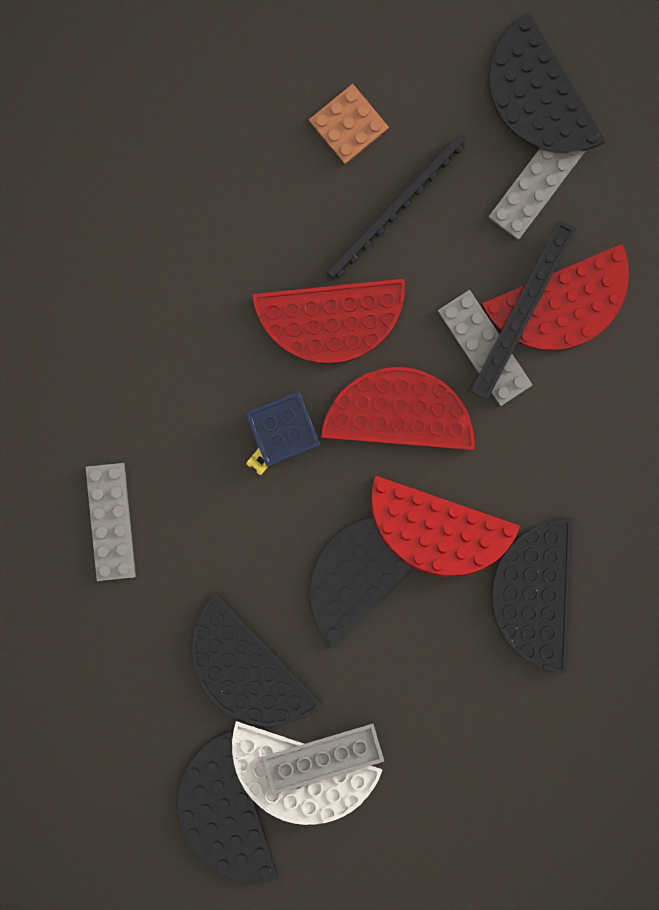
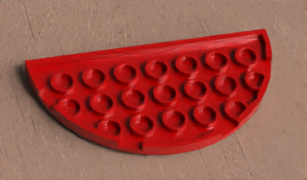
M623 244L553 273L518 343L540 350H563L581 345L600 334L619 312L627 292L629 271ZM524 286L481 304L489 319L500 330L504 327Z
M405 279L252 294L261 324L280 347L307 361L340 363L356 359L368 353L387 337L402 309Z
M405 367L376 370L350 383L338 395L330 407L324 421L321 438L474 450L473 427L468 412L457 394L434 376L420 370Z
M375 475L371 500L372 515L376 528L384 543L392 552L397 554L403 562L421 572L441 577L474 574L496 562L508 550L517 536L520 528L517 524Z

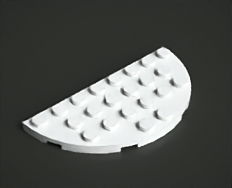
M236 721L233 731L232 753L239 780L252 800L269 814L284 821L309 825L327 823L339 819L362 804L374 789L381 775L382 769L367 766L272 795L262 756L303 745L304 743Z

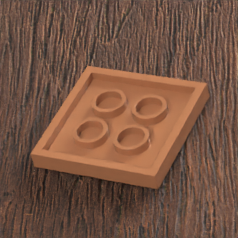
M351 84L309 119L310 124L344 165L389 129L388 125L354 84Z

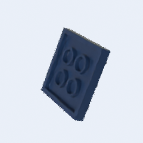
M299 391L245 412L266 467L320 446Z

